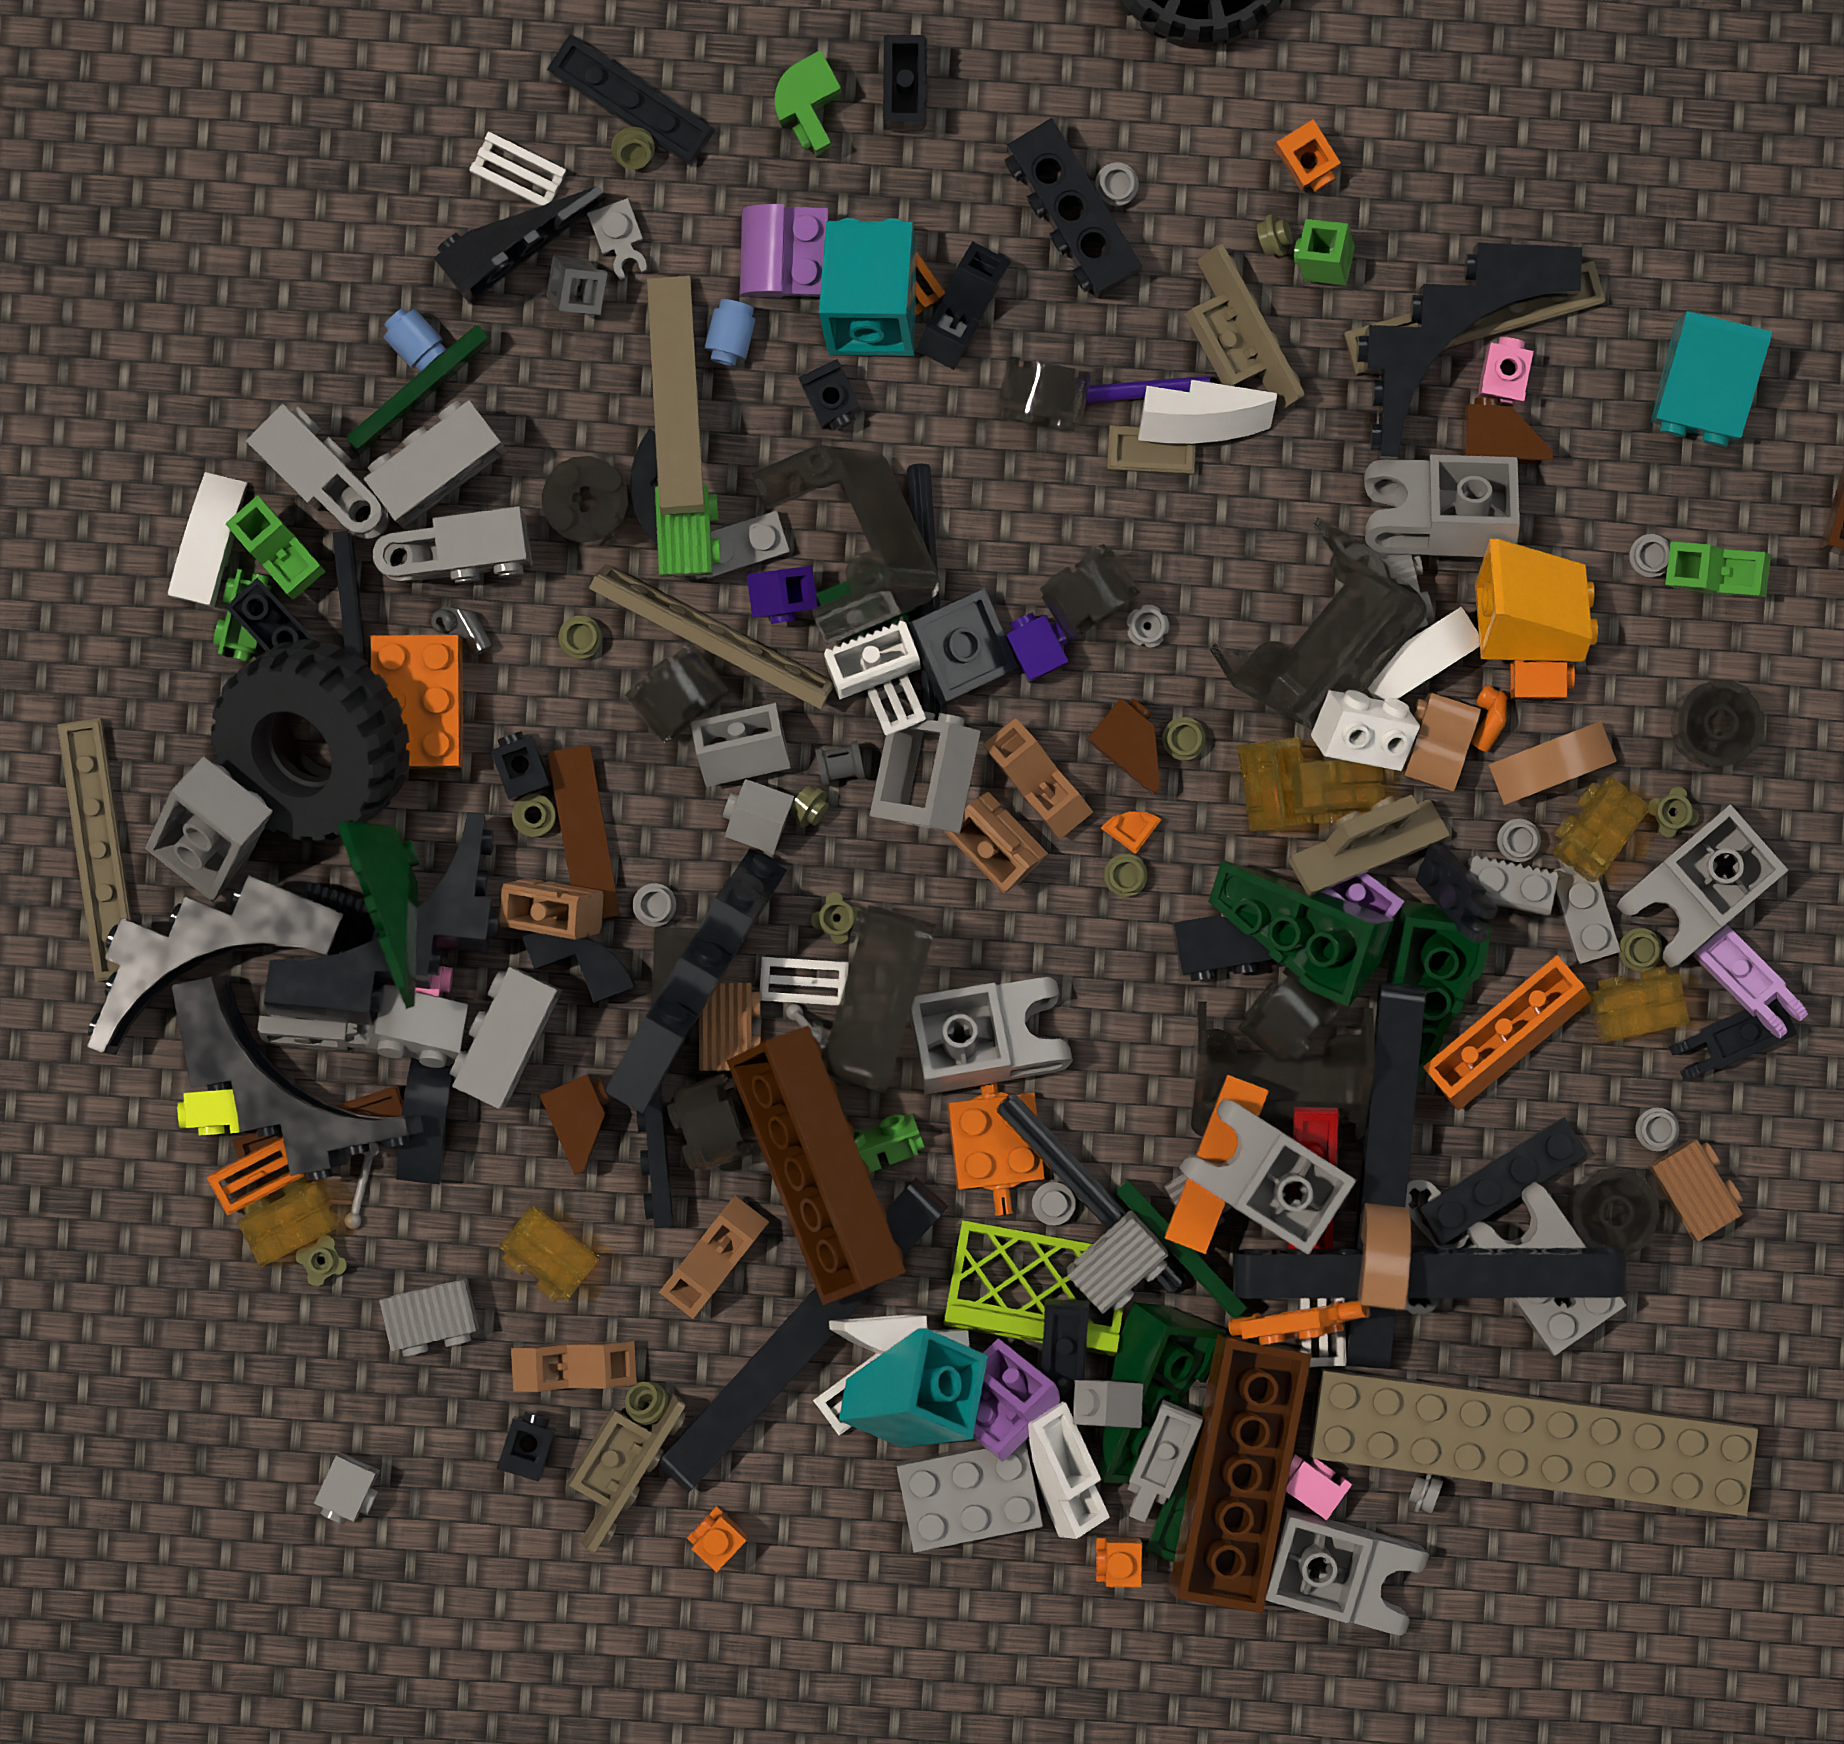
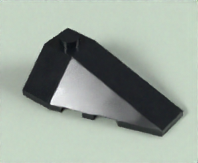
M599 186L470 230L463 236L455 233L438 246L437 249L440 253L434 259L470 305L601 204L606 198Z

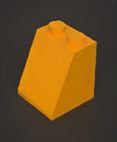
M1489 539L1475 583L1481 659L1584 662L1590 645H1596L1598 637L1597 620L1590 618V608L1593 607L1594 584L1593 582H1587L1586 565L1501 539Z

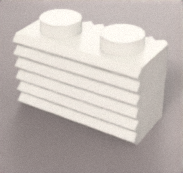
M900 621L898 626L891 624L890 629L883 627L881 632L875 630L873 635L867 633L865 638L859 636L857 641L851 639L849 644L843 642L841 647L834 646L833 650L826 648L824 653L826 666L839 699L921 669L919 655L908 627L903 621Z

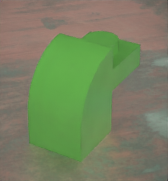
M821 50L792 65L781 77L775 92V109L780 127L782 128L796 120L798 125L792 127L798 142L804 151L811 148L816 158L832 149L831 142L814 110L842 96L841 87Z
M258 495L225 523L249 553L263 565L293 600L326 572L297 536Z
M1670 542L1665 585L1680 590L1710 595L1766 598L1771 554L1766 552L1728 550L1710 544Z

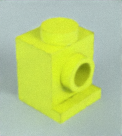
M233 1089L183 1093L184 1102H178L177 1107L180 1128L198 1127L199 1136L224 1134V1125H230V1133L241 1132Z

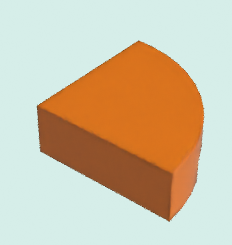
M1129 811L1112 817L1100 829L1133 854H1136L1162 819L1147 812Z

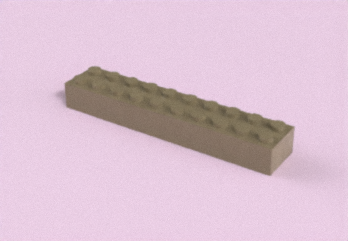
M1319 1368L1308 1454L1314 1459L1747 1516L1758 1429L1747 1424Z

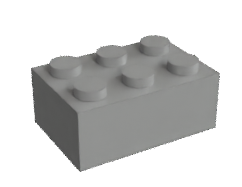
M459 400L452 403L439 413L438 417L441 420L428 431L424 427L417 429L404 439L403 444L406 446L393 457L386 453L368 466V470L371 473L363 479L392 518L403 529L507 452L506 448L470 400L463 405Z
M203 756L171 790L145 849L210 901L214 902L245 868L272 810L266 806L264 800L259 795L247 791L235 782L225 768L211 763Z
M509 967L507 973L499 971L488 992V995L493 997L494 1000L488 1012L479 1011L469 1031V1035L475 1037L469 1052L466 1050L464 1052L460 1051L451 1068L450 1075L456 1077L452 1087L498 1109L506 1108L562 990L515 967Z
M1026 1440L1003 1462L982 1445L897 1462V1471L914 1552L1043 1527Z

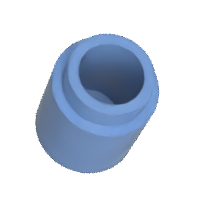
M721 299L719 308H715L713 311L704 350L712 353L710 360L728 366H736L737 360H746L756 319L752 317L754 307L738 301Z
M401 308L384 324L388 331L383 338L410 368L416 367L422 372L447 350L441 344L443 338L416 309H412L407 313Z

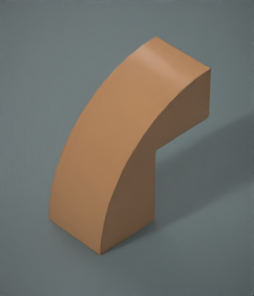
M1016 717L982 744L1012 784L1059 840L1093 813L1080 793L1057 769L1037 740Z
M1599 721L1488 765L1502 801L1506 805L1614 763L1617 760L1603 724Z
M734 1195L659 1293L694 1319L769 1221Z
M1365 1203L1361 1231L1364 1249L1358 1299L1361 1305L1405 1310L1411 1245L1409 1208Z
M634 1341L581 1342L511 1348L513 1392H542L566 1388L607 1389L637 1385Z

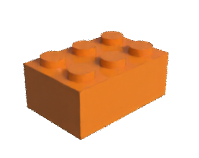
M459 635L371 636V670L376 675L380 674L388 683L387 689L393 698L397 697L403 710L401 714L403 724H407L409 743L406 744V750L410 751L408 769L463 768V639Z

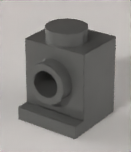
M553 255L546 297L559 311L601 315L608 273L604 270H597L587 258Z

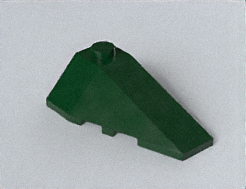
M348 821L337 824L349 861L366 897L364 901L376 931L380 933L378 938L397 990L406 1009L415 1006L418 881L413 867L420 864L412 841L403 842L397 828L394 826Z
M1225 860L1220 863L1208 901L1244 934H1250L1269 951L1268 955L1277 963H1283L1299 977L1298 981L1309 991L1347 1007L1352 1005L1381 962L1394 923V919L1358 904L1322 892L1308 895L1301 885Z
M1404 901L1396 913L1386 983L1421 985L1425 987L1417 1085H1419L1426 1073L1423 1066L1437 1054L1443 1043L1442 1038L1454 1016H1458L1464 1006V998L1473 982L1478 981L1485 968L1492 927L1490 924L1482 922L1485 925L1484 927L1489 930L1486 940L1483 943L1470 941L1465 936H1462V933L1456 929V924L1438 905Z
M1133 1303L1119 1337L1112 1382L1143 1384L1141 1428L1105 1426L1098 1471L1102 1482L1130 1483V1475L1162 1401L1165 1400L1185 1409L1187 1404L1182 1399L1196 1379L1202 1383L1210 1372L1217 1333L1225 1335V1330L1164 1305Z

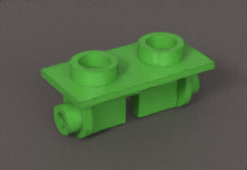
M237 569L236 577H228L223 602L230 603L256 578L271 591V586H268L269 577L252 573L251 581L244 580L246 573L241 569ZM228 611L226 620L219 619L217 622L213 645L219 646L218 654L223 657L227 656L229 648L234 650L233 658L250 662L251 654H256L258 642Z
M912 1113L904 1116H889L881 1121L880 1125L864 1131L853 1130L854 1141L860 1157L867 1164L870 1172L881 1169L877 1157L879 1153L885 1151L888 1162L892 1165L917 1156V1151L925 1148Z

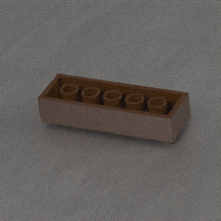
M808 1025L764 1041L726 1061L822 1305H826L904 1274L906 1271L902 1263L901 1249L894 1242L886 1223V1211L881 1202L877 1200L871 1185L869 1168L861 1159L856 1147L852 1125L845 1118L838 1101L837 1087L828 1076L821 1058L820 1044L812 1035Z
M1217 1333L1202 1411L1203 1421L1198 1432L1169 1591L1177 1599L1263 1613L1312 1355L1301 1348L1274 1343L1260 1345V1342L1257 1340L1242 1339Z

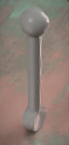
M790 1004L786 1009L787 1017L790 1020H796L801 1027L809 1025L812 1035L820 1044V1028L810 1025L803 1016V1009L799 1004Z
M370 1142V1151L363 1153L365 1156L351 1212L344 1219V1223L349 1229H356L361 1225L359 1212L372 1160L380 1151L377 1142Z

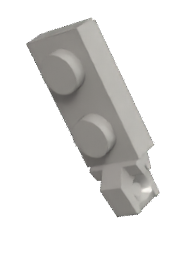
M777 511L711 531V538H719L721 564L712 565L713 575H695L696 580L706 577L711 579L789 554L790 551Z
M1574 841L1555 846L1561 867L1552 870L1558 874L1555 894L1577 964L1621 952L1599 879L1590 859L1580 860Z
M270 1015V1017L259 1016L258 1033L261 1041L265 1044L348 1050V1047L372 1049L366 1047L369 1025L305 1020Z
M1165 1400L1162 1401L1129 1478L1130 1483L1127 1490L1136 1493L1129 1509L1131 1510L1129 1513L1130 1517L1145 1522L1154 1501L1164 1505L1166 1498H1170L1201 1427L1203 1416Z

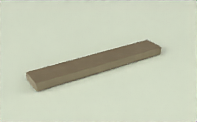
M1594 260L1582 264L1581 291L1576 296L1540 298L1508 306L1474 323L1450 341L1443 350L1604 304L1606 300ZM1409 313L1371 325L1418 327V321H1411ZM1368 326L1350 330L1343 334L1355 375L1364 373V362H1357L1356 358L1358 336H1365V330Z
M690 276L647 279L660 514L705 512Z
M604 565L589 587L590 590L819 709L822 708L834 688L832 681L609 565Z
M96 718L57 724L95 982L107 981L113 972H118L120 967L119 964L105 959L108 949H106L108 934L114 925H119L121 918L132 921L103 719Z

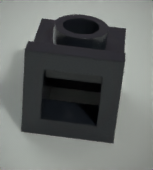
M838 359L798 377L802 390L821 429L830 425L832 430L836 431L856 421L854 414L861 411L860 405ZM828 389H835L840 395L839 400L834 404H828L823 400V394Z
M522 731L498 739L500 747L490 751L508 800L513 801L527 794H533L552 787L536 741L532 735L524 738ZM518 757H525L529 762V767L524 773H517L513 768V762Z
M525 1411L523 1418L514 1416L497 1469L539 1482L542 1478L556 1432V1428L548 1426L550 1418L530 1411ZM531 1435L536 1438L537 1448L535 1450L527 1451L522 1447L521 1440L524 1436Z

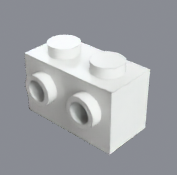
M1329 690L1311 737L1326 757L1402 771L1420 725L1409 711V706L1398 699L1385 698L1384 701L1371 699L1355 690H1347L1346 693Z

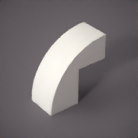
M1460 607L1358 672V675L1374 699L1384 701L1385 698L1398 699L1480 647L1479 633L1464 609Z

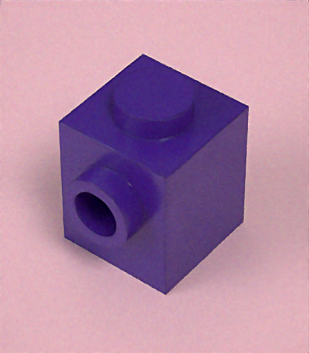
M812 566L747 574L752 618L770 615L771 624L796 621V612L818 609Z
M1032 612L1010 623L1013 631L1006 634V639L1028 683L1067 665L1068 660L1061 647L1068 644L1057 620L1049 623L1046 615L1036 619Z

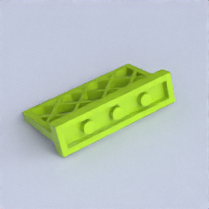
M962 1220L943 1326L1043 1344L1045 1307L1041 1300L1060 1287L1069 1300H1076L1066 1285L1070 1278L1066 1276L1062 1279L1048 1258L1061 1249L1073 1251L1078 1258L1093 1244ZM969 1232L987 1235L997 1250L976 1263L966 1249ZM996 1237L1010 1239V1241L1001 1246ZM1018 1241L1030 1243L1040 1257L1021 1271L1017 1269L1005 1251ZM1039 1245L1054 1248L1044 1254ZM998 1255H1001L1014 1275L994 1289L980 1268ZM965 1257L971 1265V1268L962 1273ZM1043 1262L1057 1283L1039 1296H1036L1023 1275ZM976 1272L989 1293L976 1302L957 1299L960 1281ZM1017 1279L1032 1299V1301L1019 1310L1007 1308L998 1295L1000 1291ZM993 1297L999 1306L984 1304V1302ZM1036 1305L1042 1314L1028 1312L1027 1310ZM1124 1306L1119 1310L1113 1311L1111 1327L1093 1324L1088 1317L1086 1352L1111 1357L1115 1356L1118 1348Z

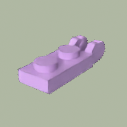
M1725 925L1694 952V958L1753 1017L1757 1015L1761 1023L1777 1038L1780 1039L1785 1035L1787 1028L1783 1021L1767 1007L1773 1000L1777 998L1782 1007L1798 1021L1807 1016L1808 1013L1803 1004L1786 988V982L1728 925Z

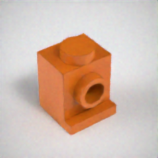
M1314 119L1276 142L1274 151L1280 156L1301 191L1311 186L1313 191L1317 192L1336 180L1333 172L1339 168L1341 162ZM1312 155L1316 159V166L1312 169L1304 168L1300 161L1301 157Z
M1510 660V699H1564L1567 697V690L1574 689V664L1556 661L1530 660V662H1524V660Z
M716 1506L691 1532L687 1539L693 1544L691 1549L717 1573L747 1541L748 1534Z
M1096 1537V1582H1105L1106 1587H1141L1142 1542L1140 1538Z

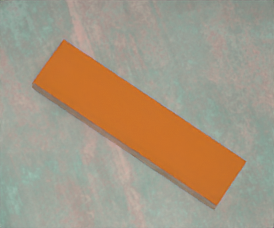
M1227 1074L1196 1156L1214 1164L1229 1160L1235 1154L1238 1145L1237 1135L1227 1123L1219 1118L1217 1107L1223 1098H1228L1259 1117L1269 1090ZM1187 1177L1164 1238L1206 1254L1225 1201Z

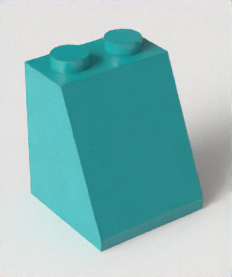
M854 218L826 221L819 316L828 355L914 356L917 242L913 222H904L895 218L883 221H860Z
M1686 311L1674 322L1650 423L1661 425L1660 432L1671 436L1685 437L1686 432L1703 435V443L1717 447H1727L1728 442L1735 443L1740 440L1771 340L1772 331Z
M918 1328L847 1378L838 1421L902 1448L972 1440L988 1356L927 1328Z

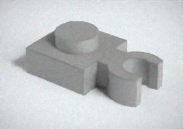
M628 198L587 213L603 256L613 252L616 253L613 267L617 278L621 282L626 280L622 268L624 263L629 260L636 261L639 264L641 273H646L647 263L645 258L632 247V245L644 240Z

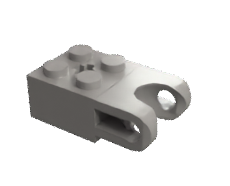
M282 404L246 440L308 504L317 511L324 505L357 537L362 540H373L384 534L390 522L389 512L381 501L346 466L352 459L329 437L322 443L315 436L321 428L298 406L291 412ZM363 506L371 507L368 519L363 522H356L355 515L357 511Z
M1430 455L1429 461L1384 459L1372 462L1365 471V490L1371 500L1396 507L1375 511L1366 523L1365 540L1368 547L1374 552L1484 557L1489 539H1501L1517 544L1520 526L1517 457Z
M520 507L432 518L433 528L384 535L377 540L373 549L374 563L379 571L392 581L401 583L451 577V580H455V583H469L481 580L480 573L494 571V574H498V578L523 575V567L533 566L526 514ZM399 550H406L407 561L394 567L392 565L394 554Z
M1730 804L1619 900L1616 907L1623 915L1627 916L1636 915L1643 908L1653 903L1666 904L1675 911L1679 919V931L1673 940L1664 947L1662 952L1665 963L1669 967L1679 965L1783 876L1788 869ZM1719 855L1724 860L1728 856L1735 860L1736 863L1732 867L1735 875L1732 878L1728 879L1725 874L1720 878L1715 874L1714 870L1717 868V863L1714 860Z
M1043 977L999 985L989 983L909 997V1016L924 1095L1048 1074L1066 1069L1073 1061L1071 1049L1066 1041L1062 1039H1039L1031 1034L1025 1025L1030 1016L1049 1010L1057 1003L1060 995L1057 981L1050 977ZM963 1034L966 1042H953L954 1035Z
M1223 1098L1217 1107V1114L1220 1119L1236 1132L1238 1145L1235 1154L1226 1162L1218 1164L1205 1161L1196 1155H1189L1179 1166L1180 1170L1185 1176L1309 1255L1356 1180L1233 1100ZM1295 1181H1300L1301 1184L1297 1188L1303 1191L1299 1199L1290 1197L1287 1202L1284 1201L1285 1193L1282 1191L1287 1183L1292 1185Z
M1536 1182L1530 1184L1522 1192V1199L1531 1216L1529 1229L1522 1237L1512 1241L1501 1239L1492 1227L1482 1221L1476 1222L1467 1230V1234L1476 1248H1586L1546 1189ZM1621 1297L1566 1298L1564 1300L1557 1299L1556 1301H1554V1298H1511L1544 1347L1554 1356L1626 1306Z
M1284 1507L1281 1514L1265 1600L1341 1622H1351L1401 1636L1407 1632L1410 1619L1401 1607L1381 1598V1585L1388 1575L1396 1571L1416 1573L1423 1571L1430 1554L1421 1545L1338 1521L1325 1520L1320 1516ZM1317 1557H1321L1325 1563L1324 1567L1316 1566L1314 1572H1310L1309 1562Z

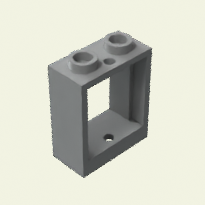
M909 709L908 716L914 714L912 709ZM923 711L926 718L923 722L886 735L870 816L900 824L960 834L981 731L965 727V718L939 713L938 721H935V714ZM890 714V723L898 720L896 715ZM923 732L940 734L925 808L909 805Z

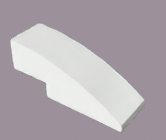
M1191 380L1189 392L1147 386L1138 440L1158 443L1195 444L1224 441L1268 430L1271 428L1277 393Z
M205 472L186 526L167 595L215 608L224 568L228 566L235 535L225 523L242 509L248 486L247 482Z
M907 1314L829 1320L830 1330L848 1341L875 1353L883 1354L916 1329L927 1328V1316ZM953 1328L931 1330L969 1347L968 1330Z
M1061 1402L1028 1423L1029 1442L1040 1490L1059 1537L1077 1539L1110 1518L1095 1486V1483L1101 1480L1077 1425L1073 1424V1417L1066 1402Z

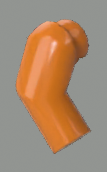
M1486 685L1479 693L1476 702L1478 706L1487 709V712L1474 733L1471 743L1476 748L1489 752L1506 724L1507 696L1501 689L1497 691L1492 686Z

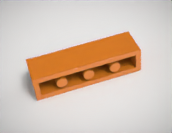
M1556 955L1425 1064L1423 1068L1434 1084L1459 1111L1592 999L1582 982Z

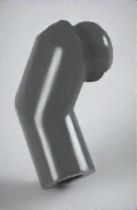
M443 607L432 615L431 624L435 631L446 635H459L464 638L474 656H479L493 647L474 612L455 607Z

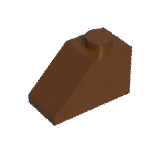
M1475 398V404H1468L1463 409L1461 456L1517 457L1518 464L1548 465L1553 461V451L1512 406H1501V399Z
M1120 698L1086 741L1149 793L1154 795L1160 788L1155 726L1148 721L1152 713L1133 698L1128 703Z
M590 1073L539 1095L574 1175L586 1170L607 1116V1110L604 1105L611 1102L609 1095L605 1092L606 1088L601 1078L593 1081Z

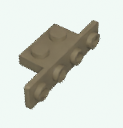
M1223 244L1213 247L1200 257L1197 262L1216 297L1190 309L1184 315L1223 385L1235 386L1259 374L1267 391L1277 393L1276 407L1281 411L1304 396L1299 377L1291 369L1280 349L1276 335L1270 331L1260 313L1257 300L1248 291L1238 272L1235 260L1228 254Z
M1412 795L1397 801L1391 796L1376 803L1371 807L1370 812L1360 815L1359 811H1353L1335 823L1337 829L1325 842L1293 854L1289 859V863L1306 893L1313 895L1427 848L1430 843L1437 844L1449 836V831L1430 800H1425L1417 804Z
M672 1393L669 1396L666 1412L658 1421L651 1425L650 1429L636 1423L612 1408L569 1477L567 1484L602 1505L581 1539V1543L587 1551L594 1554L599 1545L604 1547L608 1544L616 1530L615 1519L622 1508L626 1510L630 1508L639 1493L640 1487L637 1486L645 1471L650 1473L658 1464L663 1453L660 1447L668 1434L674 1435L681 1427L686 1413L683 1412L686 1405L675 1394Z

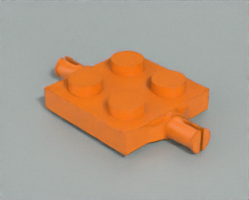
M997 1082L980 1085V1095L967 1101L947 1103L956 1186L958 1190L976 1187L993 1190L995 1216L1013 1214L1010 1188L1021 1182L1045 1179L1043 1161L997 1112L1000 1102L1010 1094L998 1092ZM1035 1093L1017 1094L1023 1103L1037 1116Z
M1336 1301L1334 1305L1280 1312L1266 1316L1254 1313L1249 1317L1230 1319L1229 1332L1233 1337L1242 1335V1339L1259 1337L1260 1345L1283 1342L1293 1338L1307 1339L1319 1337L1328 1333L1344 1331V1322L1369 1317L1370 1307L1368 1305H1361L1360 1301L1344 1303Z

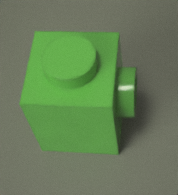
M1305 219L1302 237L1297 239L1294 250V262L1299 264L1304 281L1347 286L1355 249L1348 223Z

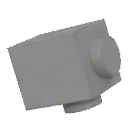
M745 779L739 795L730 793L722 817L730 820L725 837L774 854L784 830L794 796Z
M1075 1380L1073 1424L1141 1428L1143 1384Z
M340 1452L335 1456L314 1504L323 1508L321 1511L323 1516L341 1524H344L346 1519L354 1522L359 1517L360 1512L368 1515L379 1492L372 1489V1486L380 1470Z

